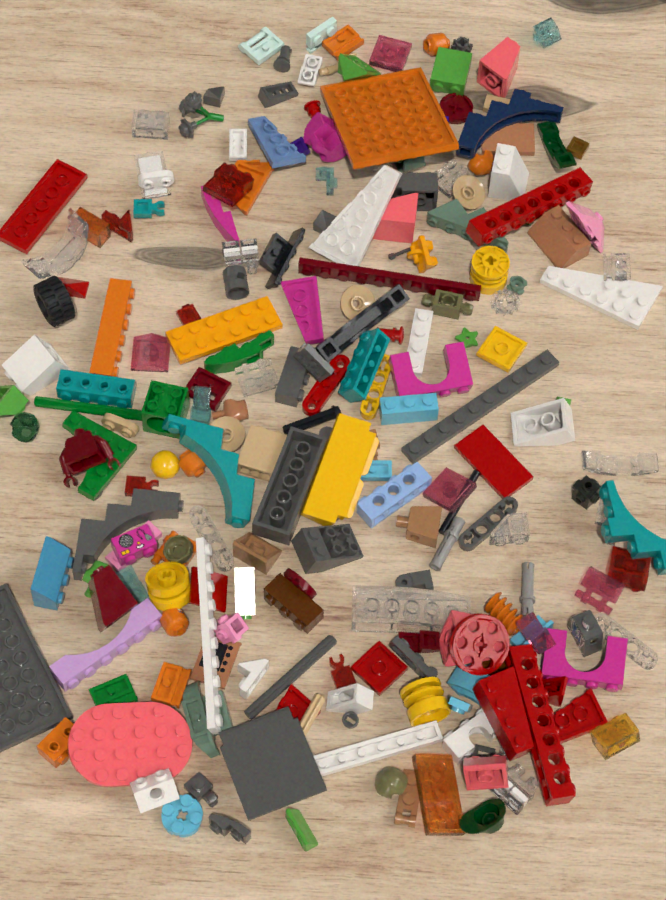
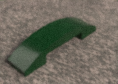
M550 121L538 123L537 128L542 144L553 165L558 169L576 166L577 162L572 153L567 152L559 137V129L556 123Z

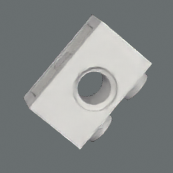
M169 768L130 782L140 814L180 799Z

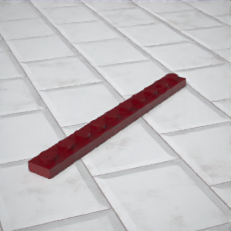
M302 257L299 258L298 273L306 276H319L325 279L332 278L340 281L370 284L377 287L393 288L400 284L403 290L415 293H429L431 295H435L436 289L462 294L464 295L463 299L468 301H479L481 285Z

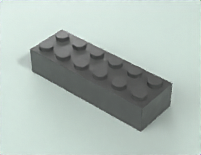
M290 427L252 522L253 535L290 545L326 447L327 437Z

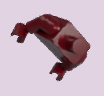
M83 428L76 429L74 436L66 439L65 448H63L59 457L63 475L65 474L66 476L63 481L66 487L70 488L69 481L71 479L74 486L78 485V480L72 477V475L106 462V458L109 460L108 467L114 471L112 468L113 462H117L119 467H121L120 461L113 457L114 453L105 439L99 435H93L91 431H85Z

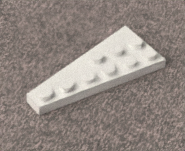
M384 165L370 180L368 185L357 194L355 199L331 222L330 226L308 248L336 263L360 266L402 173L388 165Z
M548 266L540 279L541 284L637 330L663 288L660 285Z

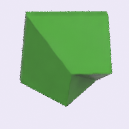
M340 53L338 73L343 76L344 81L381 75L378 70L357 56Z

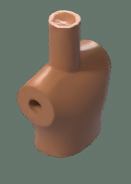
M233 399L225 400L223 402V410L212 412L213 420L224 416L233 417L239 421L249 419L245 399L240 401Z

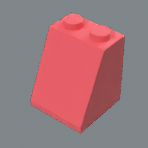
M506 37L479 60L477 83L494 96L506 98L518 67L521 46L516 41Z
M418 193L390 199L372 239L412 243Z
M451 610L440 632V653L444 666H456L450 653L451 634L462 619L472 614ZM475 620L469 623L468 628L471 632L477 628ZM494 622L487 626L488 633H493L496 629ZM460 637L457 640L458 648H462L465 645L464 637ZM497 641L494 644L496 652L502 649L501 641ZM483 642L476 643V646H483ZM466 656L463 663H472V657ZM487 657L483 661H488L490 658Z

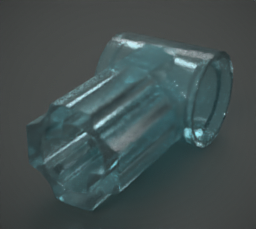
M195 386L190 420L210 424L211 387Z

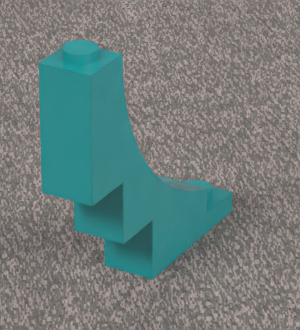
M168 414L163 421L162 429L168 430L170 433H179V443L196 453L214 475L223 495L225 524H229L234 528H244L250 521L255 479L237 475L239 454L221 449L224 429Z

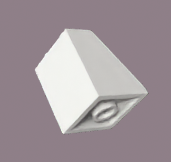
M498 143L491 172L488 197L510 201L525 194L529 171L516 146Z
M35 334L2 364L6 370L4 374L11 381L14 380L16 383L15 387L22 394L26 393L30 396L58 380L61 369L71 370L52 345Z

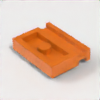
M346 25L333 36L322 41V46L332 56H335L337 61L339 60L340 53L350 54L364 44V39H361L359 34L350 25Z
M163 662L151 695V701L168 706L172 705L179 709L192 670Z

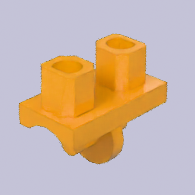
M420 235L418 240L411 243V251L407 253V258L413 260L414 264H417L419 273H424L438 264L437 257L429 255V252L433 250V243L430 240H425L424 235Z

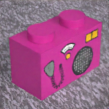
M145 524L111 538V547L120 566H123L125 564L131 565L139 558L152 556L157 551V542L148 524Z

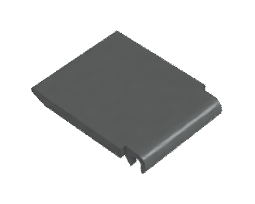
M288 706L218 732L223 746L220 747L248 821L327 791L298 718L293 719Z

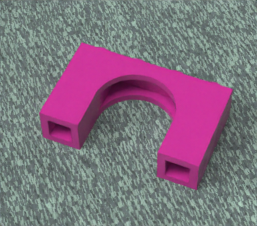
M464 341L444 346L443 353L447 366V377L437 384L423 383L415 376L409 352L390 355L388 361L396 396L436 393L440 397H447L453 392H458V394L469 392V389L473 386V380Z
M547 628L542 668L543 679L566 676L568 677L567 686L570 687L583 685L588 689L606 688V691L609 692L622 690L628 638L608 636L605 660L602 665L594 671L582 672L574 669L566 659L567 631Z

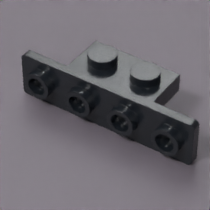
M303 227L293 231L289 241H286L278 233L273 234L258 262L272 273L265 285L267 289L274 286L277 287L281 283L283 273L289 268L288 263L290 259L296 254V247L304 238L305 229Z

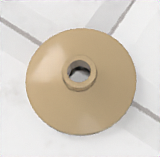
M463 175L453 183V197L458 199L463 208L474 210L483 204L485 189L477 178Z
M352 285L343 292L340 299V307L345 317L351 320L372 304L375 298L367 287ZM354 300L357 301L356 307L353 306Z
M224 416L211 423L212 426L224 429L221 449L234 452L242 446L245 440V429L239 420ZM225 435H230L228 440L224 439Z

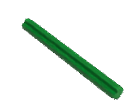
M36 396L34 399L36 407L64 411L74 410L79 413L104 416L105 413H111L124 419L142 421V410Z

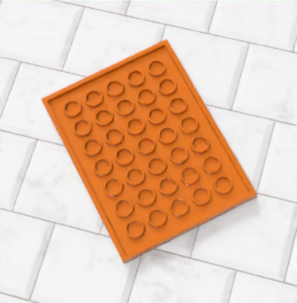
M421 67L320 86L321 95L353 169H362L368 166L415 159L421 156L451 152L452 150L459 149V143Z

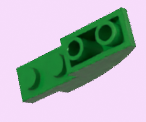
M271 330L260 333L254 340L244 343L240 348L235 343L231 346H226L221 352L209 356L204 361V369L213 374H219L251 366L263 360V351L274 345V334Z

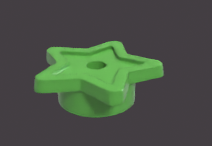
M464 327L462 334L455 336L456 340L464 341L465 348L478 346L475 339L478 335L477 331L470 332Z

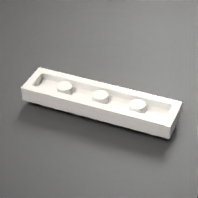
M415 308L407 352H409L415 376L422 377L434 311Z

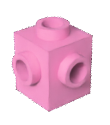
M237 612L229 616L224 614L218 618L217 630H214V632L223 644L229 642L234 644L242 638L241 635L249 628Z

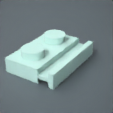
M333 16L306 34V45L308 46L306 50L310 54L322 47L323 40L337 32V20Z

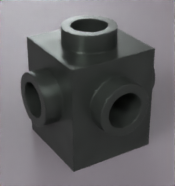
M586 475L582 480L578 479L572 488L574 490L571 499L587 510L599 500L601 486L595 479L589 478Z

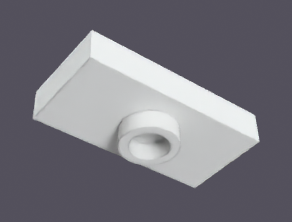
M229 129V161L247 160V129Z

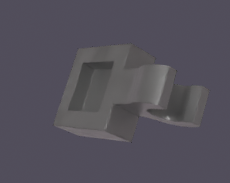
M200 772L184 784V788L198 802L203 798L211 808L218 804V798L211 792L213 785Z

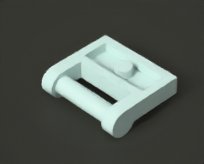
M263 27L258 34L248 41L240 43L238 48L256 64L260 65L280 51L281 47L284 46V42L267 27Z

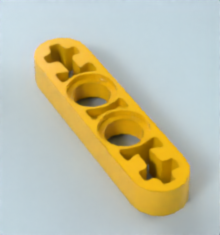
M384 354L375 377L382 376L384 381L378 383L373 380L366 399L362 400L360 415L365 420H372L377 415L379 400L383 397L391 373L388 361L390 356ZM383 361L387 362V364H385L384 371L381 370V364L383 363ZM375 391L379 394V396L377 398H371L369 396V393ZM370 403L372 404L371 411L367 413L366 410Z

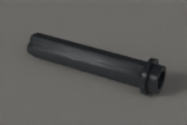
M333 405L328 410L284 425L282 427L285 435H288L291 426L306 430L336 419L341 410L339 406Z

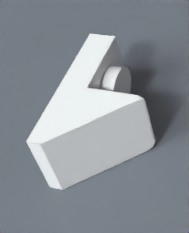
M260 659L237 665L238 672L245 676L238 686L241 697L247 700L268 671L269 660Z

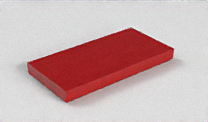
M484 424L454 445V449L474 470L480 472V476L502 499L512 496L534 478Z

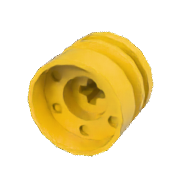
M485 246L476 250L473 254L469 281L470 284L481 285V294H497L506 286L510 265L506 252L496 246Z
M438 677L418 679L401 689L400 697L403 700L404 707L409 708L407 716L411 726L415 727L436 720L438 723L451 714L450 705L447 698L443 696L444 689L441 687V681Z

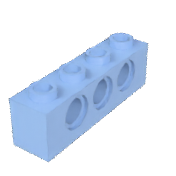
M418 462L413 465L409 464L399 475H393L386 484L376 487L372 494L362 497L357 503V514L372 529L431 487L432 477ZM404 482H411L412 484L407 485ZM390 492H395V493H397V494H396V495H391V494H389V493H390ZM374 503H381L382 505L376 506Z

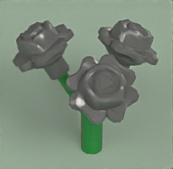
M196 91L189 93L185 99H182L179 105L182 117H185L190 112L205 116V118L191 123L185 118L180 120L181 124L178 129L181 135L187 136L189 139L193 138V129L197 128V125L207 120L219 122L224 120V115L209 113L202 107V95Z

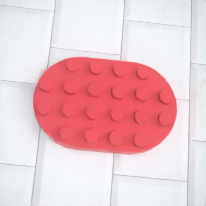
M158 702L111 703L94 706L79 716L68 737V754L74 769L87 779L88 782L101 787L130 786V782L140 777H146L159 770L168 768L174 778L186 766L192 751L190 729L185 719L175 709Z

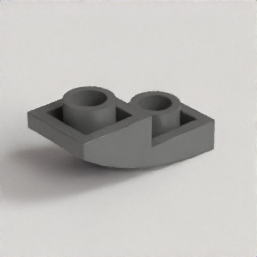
M211 814L208 817L209 827L217 835L220 833L225 837L231 831L230 834L236 841H242L245 844L251 839V831L240 823L215 814Z

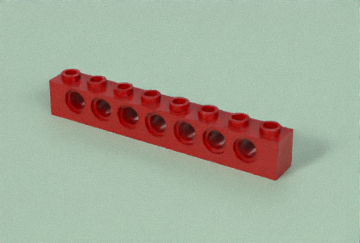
M579 167L469 220L465 232L478 247L483 244H489L494 239L503 237L512 230H518L526 223H532L545 212L558 205L562 207L568 201L573 203L576 199L587 196L591 191L593 181Z
M532 644L510 646L505 663L507 669L513 666L515 669L534 744L530 752L545 805L553 806L570 803L576 796V788L574 783L571 782L570 767L565 761L564 747L560 744L559 729L554 723V712L548 702V691L543 685V674L537 664V653L533 650ZM548 759L552 760L555 765L551 764Z

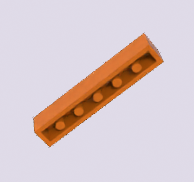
M114 278L109 280L89 373L118 377L119 367H117V364L122 360V351L120 350L121 346L125 345L126 339L124 331L128 330L129 326L127 316L131 315L132 304L130 302L131 299L135 298V288L132 287V281Z

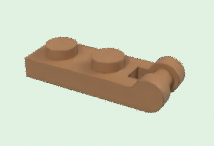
M404 769L403 772L406 774L408 782L403 794L399 795L394 824H406L411 828H415L424 772ZM403 812H408V813H411V815H410V816H404V815H402V813H403Z

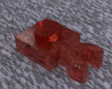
M127 476L125 496L132 497L134 488L154 490L152 487H159V481L151 480L146 482V477Z
M339 654L340 662L335 663L333 658L329 657V665L335 669L330 673L335 688L338 689L356 684L350 665L344 667V656Z

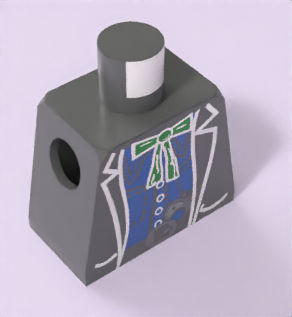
M588 610L573 616L568 622L567 627L583 657L601 651L603 631L592 611Z

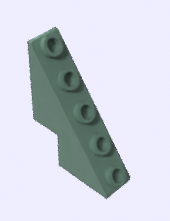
M455 199L428 211L426 222L431 227H437L448 233L461 236L466 240H472L465 232L469 220L487 211L483 207L468 214L458 199ZM503 236L482 246H496L507 253L509 242Z

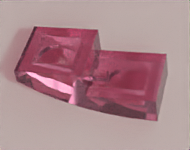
M534 612L515 622L529 644H532L533 649L539 655L556 645L546 627H542Z

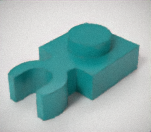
M134 199L133 216L134 218H152V214L164 216V209L160 210L159 208H165V202L158 201L152 203V199Z

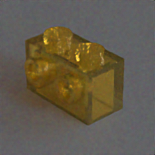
M627 713L616 716L604 725H599L591 731L592 743L605 760L640 742L639 729Z

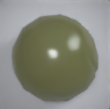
M175 535L166 541L163 553L169 562L183 564L192 557L193 545L186 536Z
M386 767L376 775V791L379 795L390 799L394 794L401 795L407 787L408 778L403 771L394 767Z

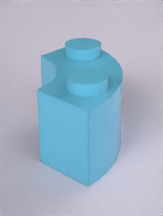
M457 666L447 684L459 696L466 697L481 707L472 689L479 680L489 677V675H472Z

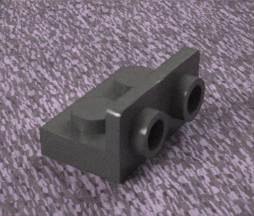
M304 343L293 355L319 382L329 377L335 371L330 366V363L309 343Z

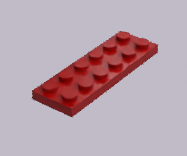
M56 159L0 229V241L27 255L88 178L87 174Z

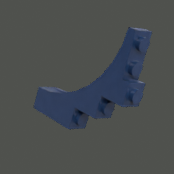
M514 89L509 104L492 100L486 116L479 113H468L458 141L459 149L456 151V155L469 159L474 158L486 139L509 125L526 121L560 123L564 107L531 99L530 92Z

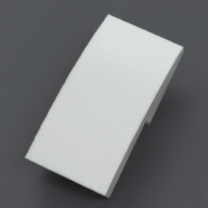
M310 54L305 55L298 84L315 87L323 57Z

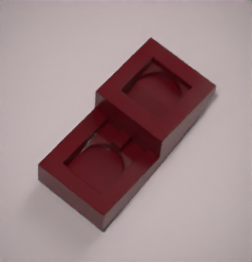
M420 630L419 633L398 632L397 634L400 639L403 638L409 643V648L414 653H433L440 650V632Z

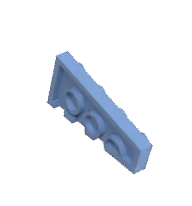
M265 116L248 119V126L272 168L306 162V156L303 153L300 154L297 151L298 148L294 144H290L287 141V137L284 134H280L277 131V127Z

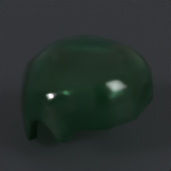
M28 412L16 414L10 424L12 426V436L24 443L32 442L40 429L38 419L35 415Z

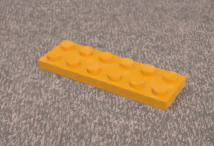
M265 296L165 332V336L181 365L220 351L234 343L237 345L254 339L260 333H265L269 330L274 332L282 329L283 324L269 297Z

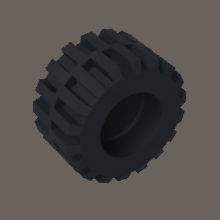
M54 275L33 286L37 304L50 325L56 327L75 318V308L66 287L57 276Z

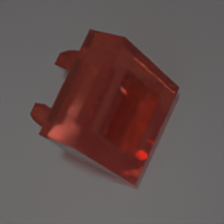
M186 304L176 311V315L182 325L201 319L193 304Z

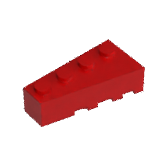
M513 666L479 680L472 689L509 762L528 754L534 747Z

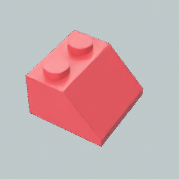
M492 755L491 757L472 756L464 758L463 771L467 791L509 788L506 756Z

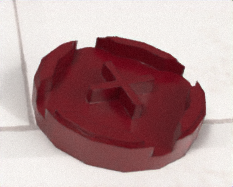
M451 93L440 100L439 105L444 115L449 116L450 124L458 125L465 123L468 113H473V103L466 95L462 96Z
M287 568L283 573L284 577L310 599L317 595L312 586L292 569Z

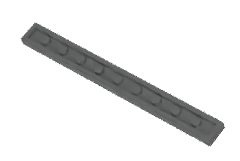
M548 349L403 446L401 452L412 464L418 462L558 367L559 361Z

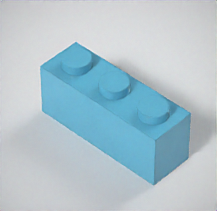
M436 393L382 397L379 400L381 425L438 420L439 407Z

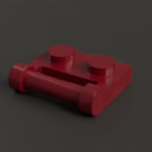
M198 367L186 388L189 390L190 398L210 407V410L216 412L232 387V382ZM196 387L214 396V400L193 391V388Z

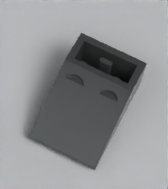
M350 524L301 528L291 540L305 574L324 572L364 557Z

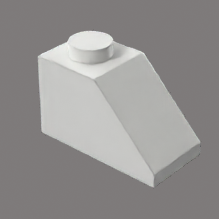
M358 683L328 691L326 711L338 713L352 711L356 714L371 711L373 709L374 691Z

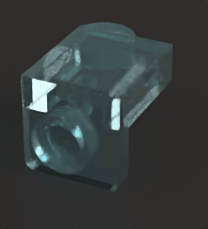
M317 167L316 181H326V196H334V188H337V178H334V167Z

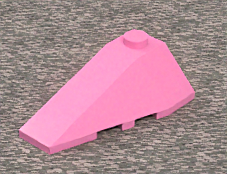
M568 201L566 206L573 222L591 242V245L601 254L604 247L605 227L602 222L604 220L597 211L594 213L589 208Z

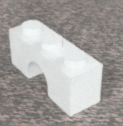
M483 709L478 710L475 717L471 720H464L456 731H449L443 737L442 748L459 765L464 761V758H468L474 753L475 746L469 739L471 735L481 734L488 742L496 738L497 736Z

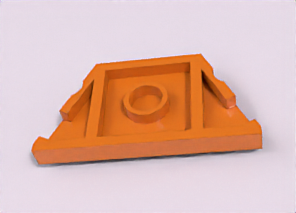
M237 160L222 185V191L247 216L274 168L271 167L269 162H260V160Z

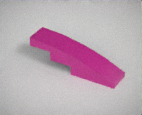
M208 185L201 186V197L213 224L233 248H240L239 237L231 211L223 212L220 199H212Z

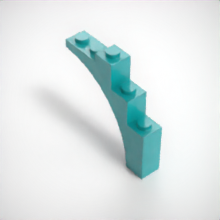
M614 480L606 481L599 490L600 498L604 503V516L607 518L601 525V535L604 537L605 543L628 541L627 550L631 554L632 559L654 557L653 564L654 568L657 569L658 575H666V539L657 536L640 524L622 502Z

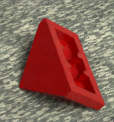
M58 277L66 287L70 297L86 299L89 287L88 281Z

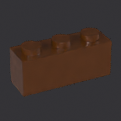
M281 573L264 588V600L270 606L274 605L284 618H289L293 621L294 626L298 630H303L308 634L324 618V609Z

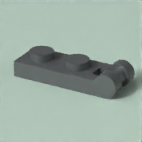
M396 636L391 641L389 647L421 679L437 677V669L435 667H428L424 663V658L419 653H414L409 648L410 645L405 639H400Z

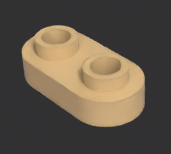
M105 413L101 420L103 427L110 431L121 433L126 438L135 437L139 431V427L132 421L111 413Z

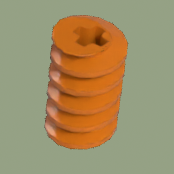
M498 592L488 601L484 610L486 613H490V616L498 619L505 626L508 635L512 636L524 628L528 620L521 622L523 615L515 616L518 611L517 608L511 611L510 608L513 604L505 605L507 598L500 599L502 592Z

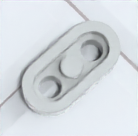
M170 170L145 172L138 176V183L144 189L169 187L174 183V174Z

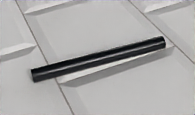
M474 470L441 525L439 529L440 534L444 535V532L449 529L453 518L459 512L480 476L479 471Z

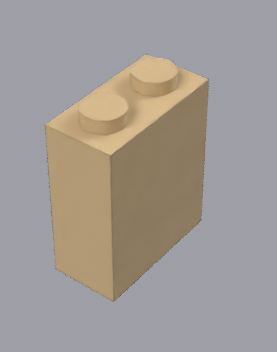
M251 425L239 455L237 473L269 482L287 435L280 431L268 430L263 426Z

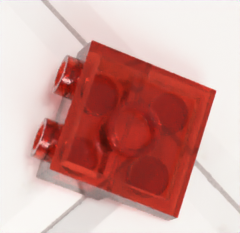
M224 162L214 171V176L203 185V191L233 207L252 190L254 178H252L250 173H243L238 170L234 164Z
M613 546L606 583L611 584L614 588L622 586L630 588L633 592H645L651 557L632 559L627 549Z

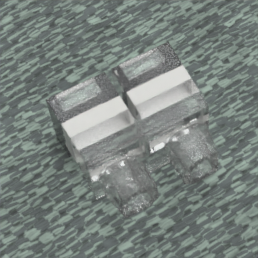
M256 238L240 240V248L238 241L222 242V253L226 268L240 265L247 268L248 274L257 273L259 256Z
M519 763L511 768L508 767L509 788L489 789L498 799L504 800V804L516 815L533 799L535 791L539 787V781L532 776L526 782L520 778L525 773V769Z

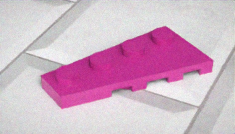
M311 276L281 281L282 289L305 343H321L324 340L317 277Z

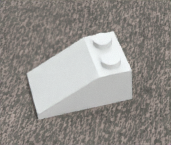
M564 398L511 413L513 443L515 447L558 446L575 441L572 408Z

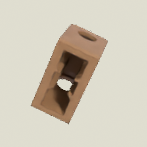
M412 506L409 517L397 515L396 527L407 528V540L436 548L442 507Z

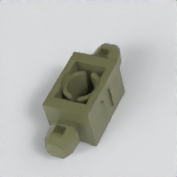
M436 289L435 297L425 294L421 302L425 306H432L433 315L459 320L460 312L465 315H471L474 308L470 303H463L464 295Z

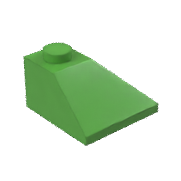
M14 385L0 386V415H18L22 413L29 400Z

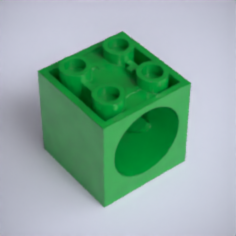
M151 380L141 411L143 431L179 439V433H170L168 430L162 429V425L168 414L187 418L190 408L188 388Z

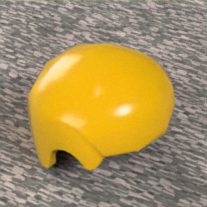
M162 450L152 457L150 469L156 477L162 479L173 478L180 468L178 464L179 459L173 452Z

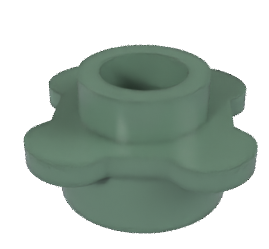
M512 276L510 284L507 285V290L522 295L524 287L527 286V281L521 276Z

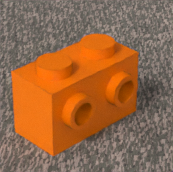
M66 717L37 745L38 753L55 768L60 764L64 765L69 760L68 737L74 724Z

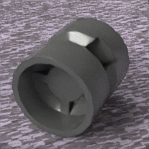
M240 265L225 268L222 273L226 297L231 300H240L247 297L249 286L246 269Z

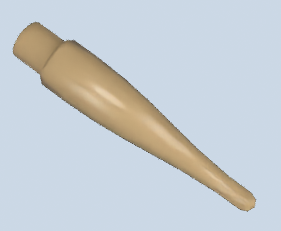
M338 62L334 65L320 68L318 70L319 75L336 73L338 71Z

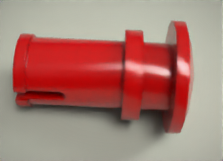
M318 100L310 101L304 105V110L312 118L317 112H321V103Z
M403 326L400 327V330H397L395 327L393 329L379 328L392 342L399 341V345H402L404 339Z

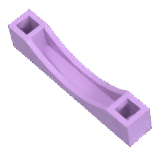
M148 598L131 609L126 625L110 643L89 653L65 655L50 665L49 668L53 678L64 692L74 689L81 680L93 676L97 669L110 664L114 657L127 652L134 643H140L151 631H157L161 627V613Z

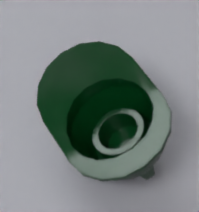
M500 799L486 800L462 816L459 824L461 830L468 834H491L499 831L504 824L506 806Z

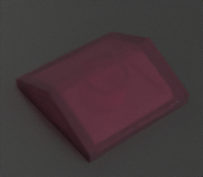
M154 333L134 337L131 371L168 372L171 346L167 338Z

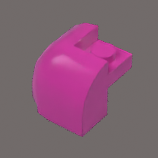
M317 112L306 125L303 136L304 143L312 146V149L320 155L322 161H338L346 156L347 153L332 119Z

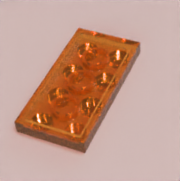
M414 754L412 761L425 835L463 836L465 832L461 830L459 825L463 813L452 755Z

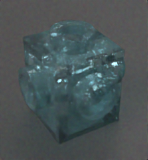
M551 17L533 26L535 32L533 38L543 48L562 39L558 26Z

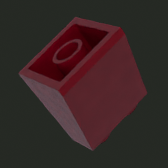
M102 565L90 575L91 580L88 582L97 627L100 633L129 613L138 604L110 565L105 568Z

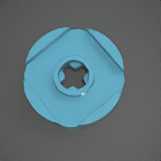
M189 794L179 795L180 799L167 803L162 807V824L171 835L174 834L182 838L189 837L195 834L201 827L200 825L203 820L202 807ZM180 812L187 813L186 820L184 821L176 817L179 816Z

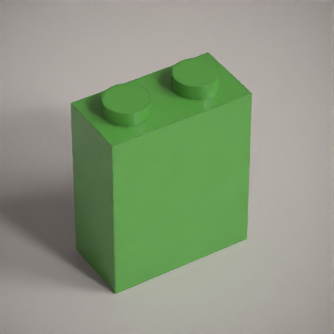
M438 47L430 78L431 89L436 92L456 93V95L463 96L471 67L472 53Z

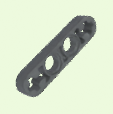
M510 496L503 498L460 535L459 547L467 552L474 550L517 512L518 501ZM506 504L513 505L512 508L509 507L505 510ZM497 514L501 520L494 522L490 519V516ZM484 526L487 532L481 534L477 532L476 528ZM472 538L471 544H470V543H466V544L464 543V540H465V539L468 541L469 539Z

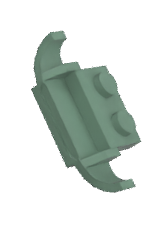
M195 681L185 688L181 703L190 729L191 739L210 758L220 755L215 743V736L219 734L213 735L207 729L206 700L200 690V681ZM220 690L218 695L221 696L222 706L219 707V712L223 718V726L220 728L223 731L233 727L224 692Z

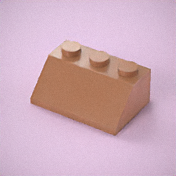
M559 205L545 212L527 232L555 267L565 269L589 255L591 242Z

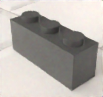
M291 346L275 391V402L297 408L298 402L303 400L305 393L303 387L308 385L310 375L308 374L309 371L293 356L299 348Z

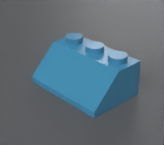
M48 536L45 537L30 590L34 606L58 611L59 604H63L65 593L63 589L64 586H68L70 578L68 572L69 568H73L74 557H72L71 549Z

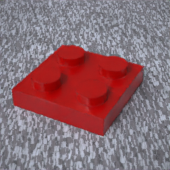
M378 641L351 666V670L380 696L408 670V666L381 641Z

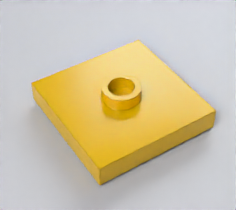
M495 326L477 351L476 356L509 373L527 347V342Z

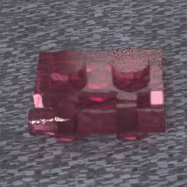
M590 566L581 582V585L586 587L587 590L583 592L578 589L575 596L581 599L582 603H588L595 607L596 611L610 615L613 608L607 606L608 601L616 604L626 585ZM595 592L602 596V600L599 601L591 596L592 593Z

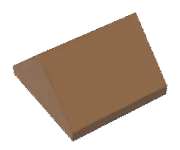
M251 532L233 542V556L267 575L283 551L253 535Z

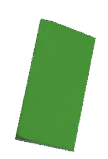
M286 809L285 818L303 850L307 852L318 846V842L300 810Z

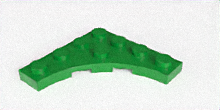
M73 410L62 423V427L72 435H74V431L78 428H83L85 431L89 430L93 435H99L108 442L114 453L113 457L121 463V467H119L117 462H113V471L108 467L109 460L106 458V462L87 469L85 477L78 487V493L95 501L137 450V445Z

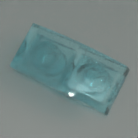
M132 565L116 572L138 604L147 598L149 599Z

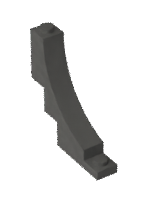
M134 488L131 506L108 503L105 521L81 519L72 571L74 580L82 581L83 574L87 571V563L93 564L98 560L104 549L111 543V538L148 520L178 519L179 512H183L184 500H181L180 493Z

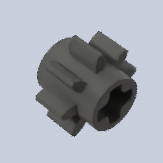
M462 36L457 40L454 39L453 45H451L453 50L471 53L473 44H469V38L467 39Z

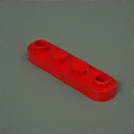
M337 355L330 361V366L335 371L321 382L316 381L302 402L304 414L311 416L322 410L346 374L347 366L350 363L347 356Z

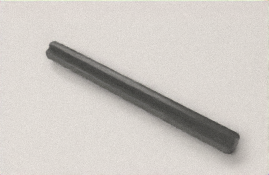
M328 635L244 711L245 715L249 719H254L335 646L337 640L332 635Z

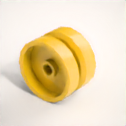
M163 562L149 569L145 576V583L149 600L157 610L181 609L189 603L190 578L188 570L183 564Z

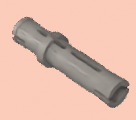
M455 516L449 529L444 532V538L429 564L431 569L435 571L441 570L452 546L458 541L459 533L465 525V520L461 517Z
M527 562L522 563V596H520V603L522 604L521 614L523 615V620H526L527 613L528 620L534 619L533 604L535 603V596H533L534 563L529 562V569H527Z

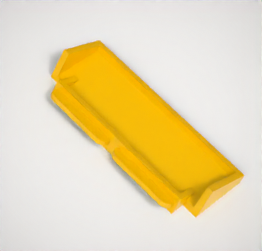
M341 413L337 415L300 515L322 526L335 524L337 518L343 520L353 516L364 485L360 479L361 475L365 476L368 474L379 444L376 433L369 431L370 422Z

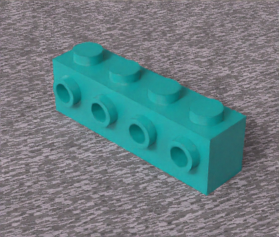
M379 328L365 331L361 334L351 362L347 366L346 374L340 383L341 386L338 393L350 403L366 399L389 344L390 338Z
M61 369L56 392L57 397L63 400H75L132 409L136 393V382L134 379Z

